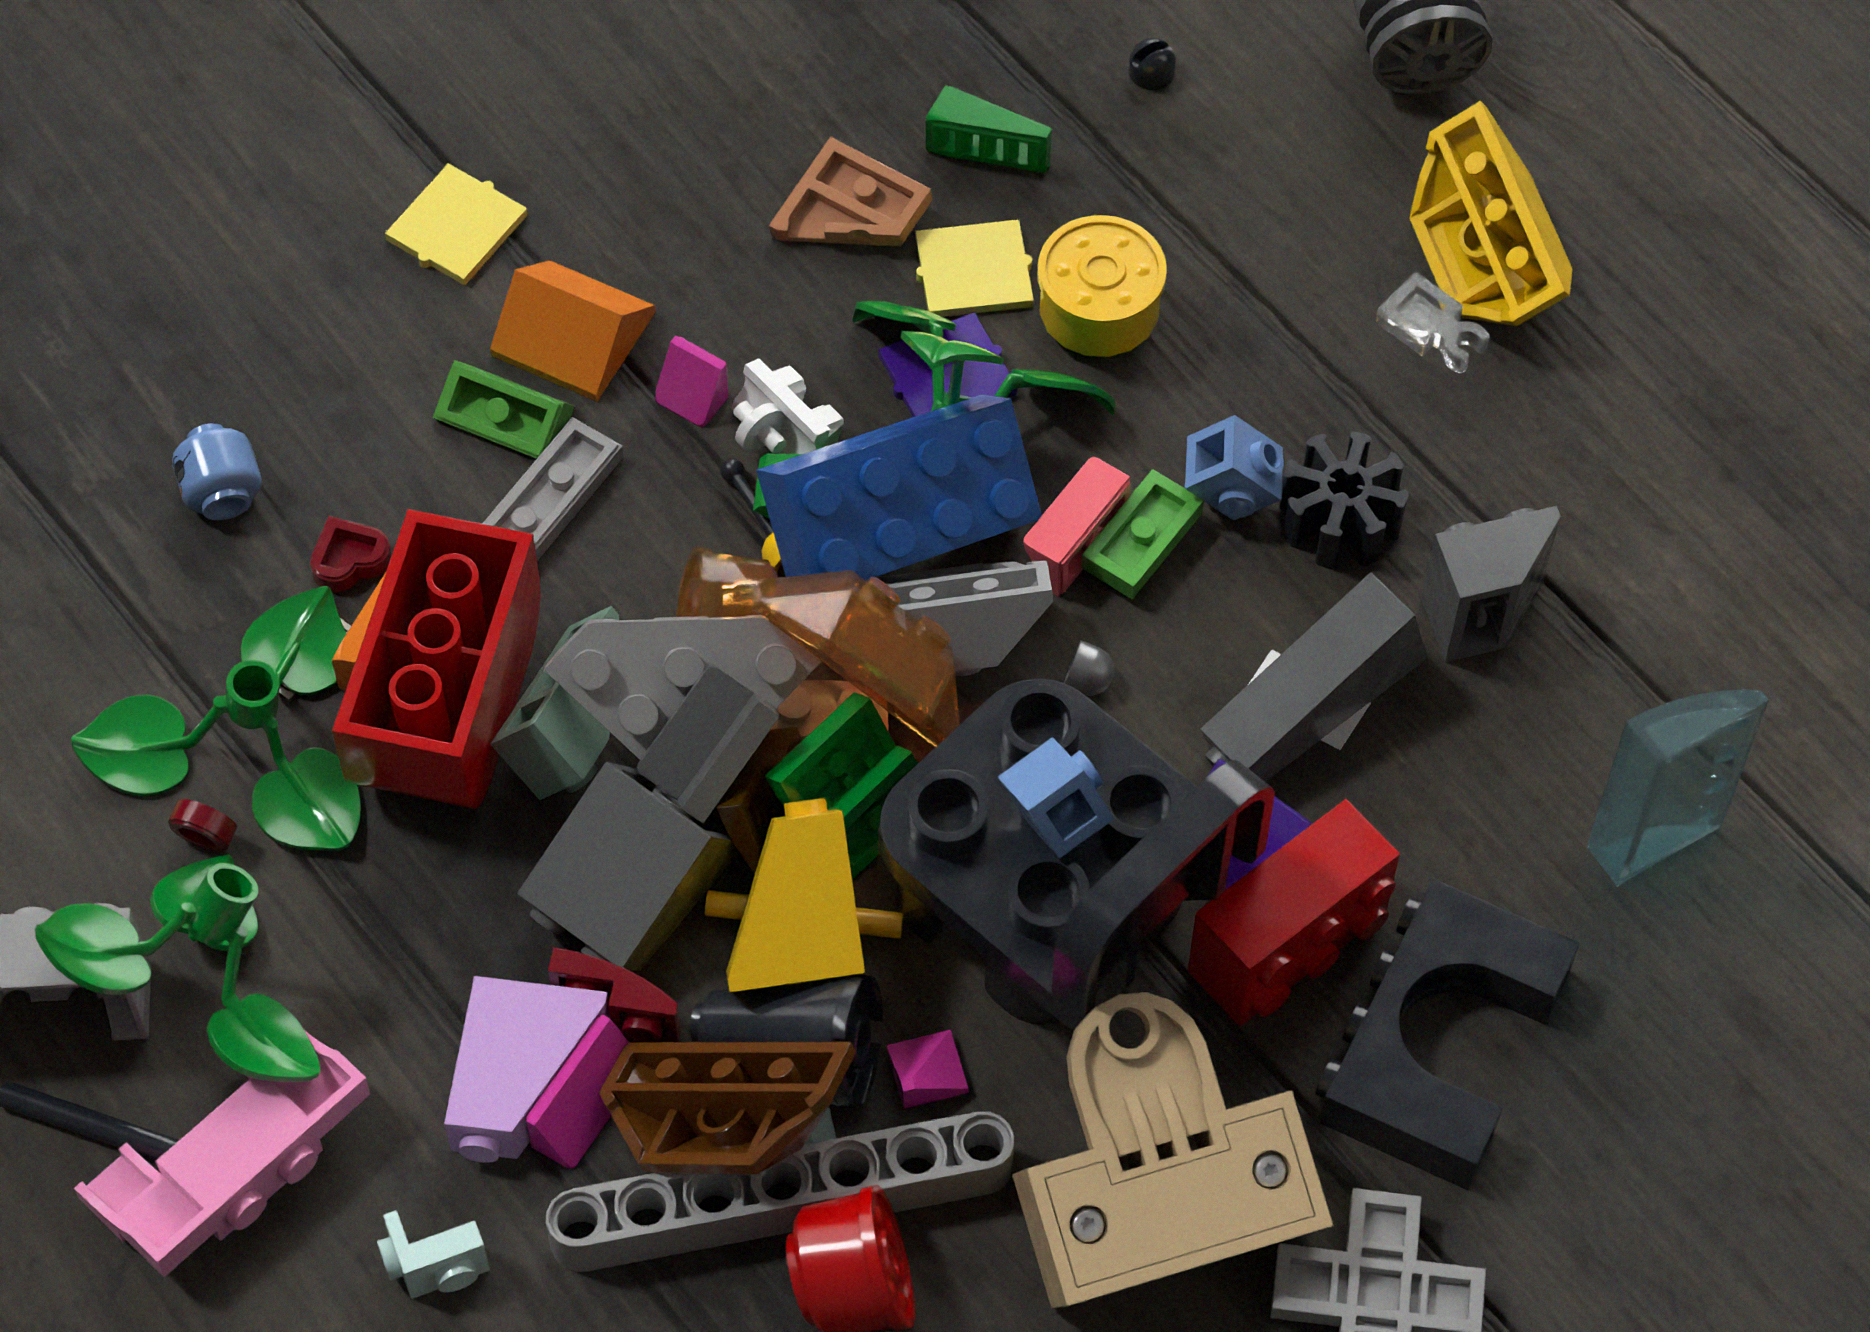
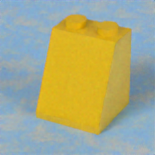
M820 798L785 803V816L771 819L726 970L730 992L865 973L843 812L838 809L827 810L826 799Z

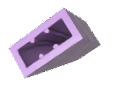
M474 976L444 1122L451 1151H457L463 1157L477 1162H494L499 1157L518 1159L530 1142L525 1117L596 1018H600L602 1014L610 1018L607 992Z

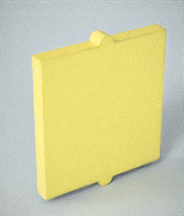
M448 163L386 231L385 236L388 242L418 258L421 267L427 268L432 266L465 286L526 218L528 213L526 207L494 190L491 181L482 183Z
M1019 220L915 231L920 267L916 269V280L923 283L927 310L929 312L946 317L1033 307L1034 300L1028 273L1032 268V258L1029 255H1025Z

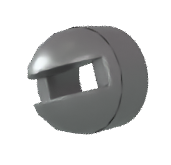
M1081 640L1072 659L1064 684L1077 689L1087 696L1102 693L1110 685L1114 677V663L1107 652Z

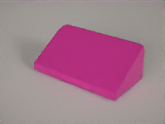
M602 1014L600 1018H596L525 1117L531 1148L569 1169L577 1166L612 1116L599 1092L621 1051L629 1042L613 1021Z

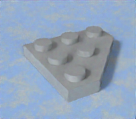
M746 615V617L720 618L698 616L661 617L647 620L588 619L543 668L637 758L641 759L708 665H716L777 709L821 661L773 615Z

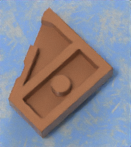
M830 137L770 223L769 229L771 236L779 241L902 246L933 201L932 192L925 185Z

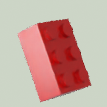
M1347 799L1343 800L1228 887L1217 900H1211L1195 913L1187 971L1239 1026L1243 1025L1257 1013L1261 1017L1270 1015L1286 1001L1291 993L1290 988L1306 975L1311 979L1321 976L1336 962L1342 947L1355 937L1360 941L1370 938L1385 924L1389 917L1387 909L1390 896L1396 887L1394 879L1400 853Z

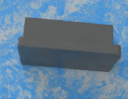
M710 664L705 668L637 764L638 772L678 799L681 809L701 823H704L780 715L772 704L716 665Z

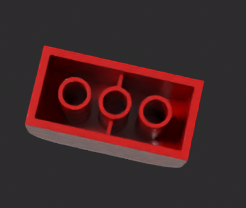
M411 509L407 510L332 729L342 774L347 783L472 809L480 806L489 789L500 756L490 743L515 708L528 668L537 631L541 585L533 534Z

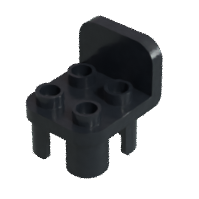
M1028 679L1012 683L993 694L892 788L881 812V852L886 867L894 877V902L897 912L904 913L903 922L924 941L931 942L943 931L944 921L986 957L985 990L1007 1013L1027 1023L1048 1025L1062 1022L1067 1027L1075 1030L1087 1014L1095 1008L1096 993L1100 988L1126 989L1134 981L1138 944L1147 935L1151 938L1157 936L1169 925L1177 915L1182 901L1217 900L1225 892L1231 855L1242 862L1254 863L1265 852L1275 791L1238 760H1232L1223 764L1198 786H1195L1077 689L1054 680ZM1052 737L1070 756L1081 750L1089 759L1104 781V784L1096 790L1115 818L1060 859L1028 824L998 778L999 775Z

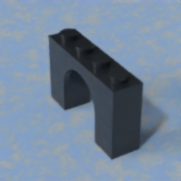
M1432 878L1422 900L1413 896L1409 898L1396 928V933L1404 937L1396 953L1386 949L1383 951L1369 983V986L1378 990L1369 1008L1362 1004H1357L1342 1040L1351 1045L1342 1062L1333 1058L1330 1059L1319 1081L1315 1095L1325 1099L1320 1124L1468 1191L1494 1137L1503 1108L1444 1082L1421 1068L1411 1057L1403 1043L1399 1021L1414 1004L1426 997L1444 992H1464L1483 997L1546 1025L1571 972L1580 943Z

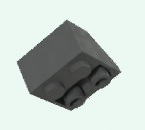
M1557 506L1536 511L1531 508H1523L1509 513L1502 519L1476 525L1470 522L1458 523L1441 533L1435 534L1421 601L1445 662L1505 649L1544 582L1561 518Z

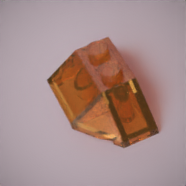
M848 570L762 579L752 589V610L787 634L935 748L960 725L953 650L949 645L951 637L929 617L922 615L916 620L898 605L901 602L899 596L883 581L873 576L868 581H865L854 571Z

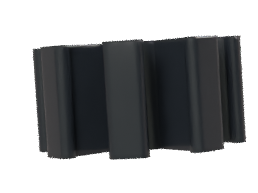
M1355 431L1350 433L1346 460L1338 462L1326 444L1327 436L1319 434L1307 440L1303 466L1296 465L1295 460H1289L1286 464L1282 482V499L1279 501V509L1282 511L1287 510L1283 536L1288 544L1295 548L1298 546L1299 541L1320 532L1315 563L1330 569H1334L1337 565L1341 539L1348 538L1360 556V565L1368 566L1379 560L1384 534L1390 535L1392 540L1399 538L1409 492L1405 489L1399 492L1404 464L1396 453L1391 452L1388 455V459L1366 468L1371 437Z

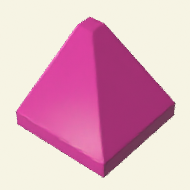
M951 1030L886 1045V1051L904 1109L968 1093V1085Z

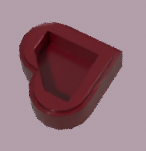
M328 516L311 555L310 565L315 583L319 587L328 586L332 592L339 593L353 587L359 578L371 579L380 576L386 572L392 556L388 537L381 530L374 527Z

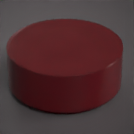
M179 799L168 820L170 829L176 835L198 847L216 852L228 849L238 828L237 824L224 813L189 799Z

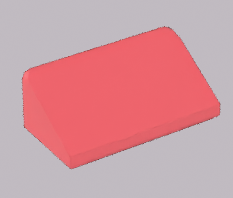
M1091 457L1086 461L1025 535L1023 545L1031 561L1047 560L1052 593L1057 597L1060 594L1063 595L1083 570L1081 568L1082 554L1130 497V476L1096 457Z

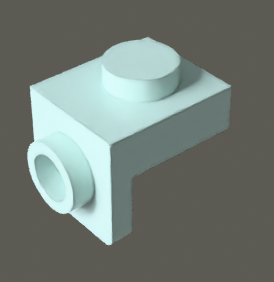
M397 1211L383 1215L389 1237L377 1241L390 1281L403 1276L411 1299L437 1289L441 1292L460 1290L472 1284L479 1274L490 1271L484 1244L475 1221L408 1244Z

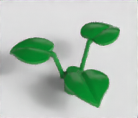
M884 301L856 302L852 318L853 323L866 318L884 317L913 323L923 331H902L900 338L932 369L933 404L931 411L972 398L960 395L964 361L1003 365L1004 358L984 348L962 341H948L944 339L943 329L955 331L957 324L944 317L923 309ZM952 362L949 392L944 393V364ZM1012 369L1011 374L1006 376L994 395L1007 398L1010 392L1017 388L1047 386L1081 391L1099 402L1112 416L1116 407L1114 398L1101 388L1070 375L1044 370Z
M323 586L291 596L267 610L251 624L242 639L241 662L235 665L228 673L226 695L214 698L213 707L189 735L184 736V717L172 703L159 696L149 694L135 695L110 705L87 727L71 737V746L74 753L94 777L115 790L135 796L160 795L174 789L187 777L188 759L183 749L193 748L198 745L221 715L227 713L229 718L242 728H263L267 735L273 760L279 770L262 776L253 790L252 812L262 832L276 843L295 849L340 851L349 847L355 838L360 823L361 807L357 785L347 783L344 780L339 758L323 748L313 747L306 749L298 754L290 763L285 756L278 732V721L275 718L279 705V688L282 684L290 692L301 696L316 695L337 684L332 659L344 639L346 631L337 612L331 589L328 586Z
M230 854L189 864L168 874L157 883L151 893L150 904L155 917L164 927L147 941L139 942L135 927L121 914L108 907L89 903L65 906L55 911L45 922L38 924L34 929L39 947L58 971L88 990L109 995L128 994L145 987L151 977V970L143 956L154 954L176 932L188 934V938L192 942L200 941L213 949L228 951L221 998L222 1003L227 1009L216 1011L207 1024L209 1041L214 1051L232 1069L259 1080L308 1082L317 1078L320 1074V1063L316 1051L301 1024L287 1008L264 994H250L241 1001L237 997L236 983L241 949L252 942L258 929L257 916L252 905L258 895V886L248 872L234 865Z

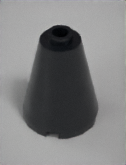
M854 974L730 992L729 989L710 991L704 1003H697L693 1009L690 1021L691 1040L693 1042H851L856 1053L830 1104L841 1108H855L854 1104L862 1105L866 1101L874 1083L880 1058L881 1043L871 1042L870 1020L883 1022L880 987L875 976Z

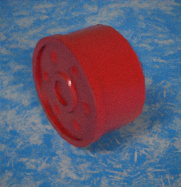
M879 1185L862 1188L859 1193L801 1207L793 1222V1233L787 1236L786 1252L793 1291L806 1322L810 1325H815L819 1332H882L890 1329L901 1331L912 1328L915 1322V1295L911 1269L896 1215L884 1190Z

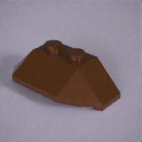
M851 1042L627 1043L599 1094L644 1173L758 1175L803 1148L829 1107L856 1050Z

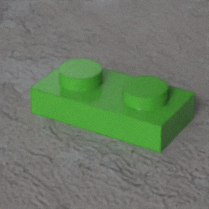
M1152 469L1082 554L1081 568L1133 599L1201 516L1204 499L1198 498L1184 487Z

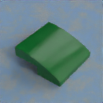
M854 692L765 775V778L783 807L785 803L823 798L826 799L827 810L838 809L843 812L851 877L853 880L881 853L880 819L884 802L892 788L918 762L911 751L895 745L871 698Z

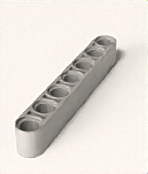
M974 1112L805 1144L798 1152L758 1175L653 1173L574 1188L560 1193L551 1201L547 1209L546 1226L550 1247L555 1260L562 1267L574 1272H587L793 1232V1222L801 1207L859 1193L862 1188L879 1185L884 1190L894 1212L988 1195L1005 1186L1013 1172L1014 1133L1010 1124L1001 1116L991 1112ZM987 1145L999 1152V1155L990 1161H978L970 1157L967 1152L975 1146ZM911 1158H922L931 1163L933 1167L922 1174H911L904 1171L900 1165ZM843 1171H856L861 1173L866 1180L854 1187H844L837 1184L833 1178ZM779 1183H788L799 1190L795 1196L787 1200H776L766 1194V1191L771 1186ZM711 1196H721L731 1202L727 1209L719 1213H708L698 1207L704 1199ZM643 1209H655L664 1215L656 1224L650 1226H640L631 1221L632 1216ZM576 1222H588L596 1227L589 1236L582 1239H571L563 1235V1231L569 1225Z

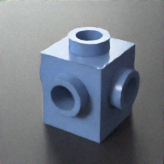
M1236 415L1187 436L1185 489L1198 498L1204 499L1206 503L1232 520H1236L1240 517L1249 516L1254 511L1282 499L1283 447Z

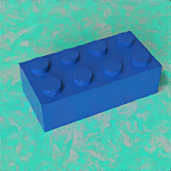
M979 395L756 470L789 590L812 597L825 595L1038 521L1042 516L1011 398Z

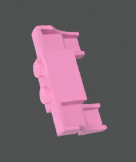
M306 1032L320 1063V1074L317 1078L308 1082H274L247 1076L249 1080L156 1160L160 1173L126 1142L119 1148L121 1156L87 1186L81 1181L74 1187L78 1198L122 1242L127 1240L165 1277L211 1235L214 1234L221 1241L234 1229L242 1230L251 1225L265 1209L267 1199L285 1183H296L311 1171L317 1162L318 1154L323 1151L320 1139L370 1095L366 1077L339 1051L329 1048Z

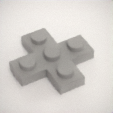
M1353 1188L1350 1198L1346 1252L1278 1244L1270 1318L1339 1326V1332H1481L1486 1269L1417 1261L1421 1196Z

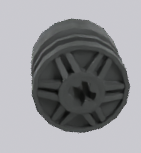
M1353 0L1359 25L1365 32L1364 44L1366 51L1370 55L1369 63L1372 74L1381 86L1396 93L1419 94L1442 91L1465 81L1480 70L1492 52L1493 38L1490 27L1486 22L1484 7L1479 0Z

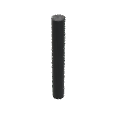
M8 1080L0 1087V1107L121 1148L127 1142L139 1155L153 1160H158L179 1141L177 1138Z

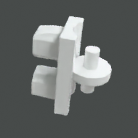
M760 359L745 364L743 370L745 383L731 407L734 410V415L742 422L736 432L735 440L745 451L753 452L766 446L773 454H805L837 443L844 424L843 417L830 405H821L811 410L803 403L806 392L804 379L790 365L771 371Z

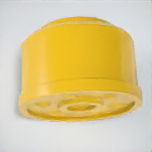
M1106 215L1082 217L1068 222L1057 229L1045 242L1038 260V283L1041 289L1040 316L1047 332L1063 347L1085 356H1114L1131 351L1146 340L1158 321L1160 297L1166 282V260L1155 238L1141 226L1129 220Z

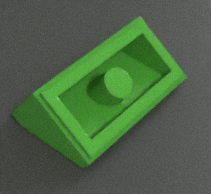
M454 360L433 418L538 458L568 423L575 406L480 368Z

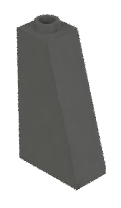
M1370 572L1200 728L1210 748L1204 754L1206 760L1212 767H1214L1218 759H1222L1226 763L1238 760L1264 782L1269 780L1428 657L1415 614Z

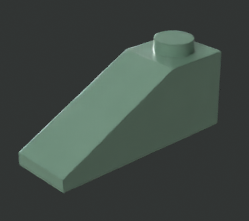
M610 606L569 626L543 666L588 619L619 620V614ZM543 666L490 743L539 800L563 789H566L568 793H572L586 785L598 770L595 761L606 746L610 736V731L544 671Z

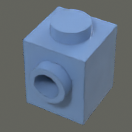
M1053 737L998 776L1028 824L1059 859L1115 819L1096 790L1104 784V781L1089 759L1081 750L1070 756Z

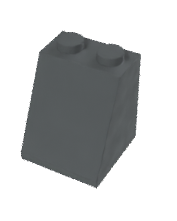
M605 762L517 894L534 906L529 915L543 927L560 936L568 930L583 941L585 946L581 953L603 959L627 970L640 971L736 858L739 851L724 827L710 817H707L705 822L701 823L681 809L678 799L641 775L638 769Z

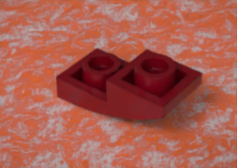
M553 947L548 968L550 985L607 992L610 1019L630 1042L659 1043L660 1041H679L678 1004L661 989L641 976L616 964L580 952Z

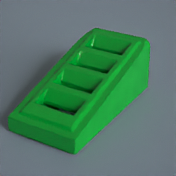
M946 85L927 114L925 120V150L929 152L1046 173L1051 164L1052 129L954 87Z

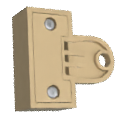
M1146 992L1121 994L1093 1008L1074 1030L1067 1053L1069 1084L1089 1151L1031 1167L1012 1175L1051 1308L1075 1304L1333 1226L1292 1090L1226 1110L1206 1042L1193 1018L1173 1001ZM1129 1010L1135 1012L1143 1020L1146 1033L1139 1047L1126 1049L1118 1046L1111 1038L1109 1024L1112 1016L1117 1011Z

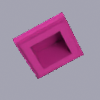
M675 336L668 348L657 384L655 400L661 406L684 419L703 427L708 424L729 398L727 365L725 361L682 337Z

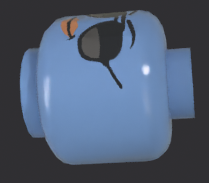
M204 424L191 430L187 435V439L182 441L173 453L172 466L182 500L190 510L203 514L208 519L225 520L244 513L251 506L252 500L260 491L262 481L253 448L248 438L242 432L231 428H223L220 424Z

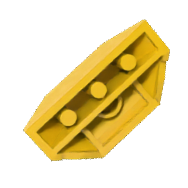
M1479 101L1430 131L1426 145L1428 154L1419 175L1409 218L1449 313L1454 317L1518 326L1569 296L1572 266L1531 174L1486 105Z

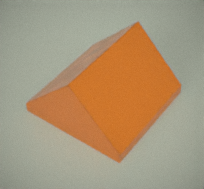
M550 260L515 269L490 347V354L494 358L597 402L655 314V305Z

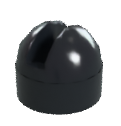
M1146 38L1137 43L1129 59V76L1137 86L1147 90H1158L1169 85L1175 76L1176 57L1173 49L1165 40L1159 38Z

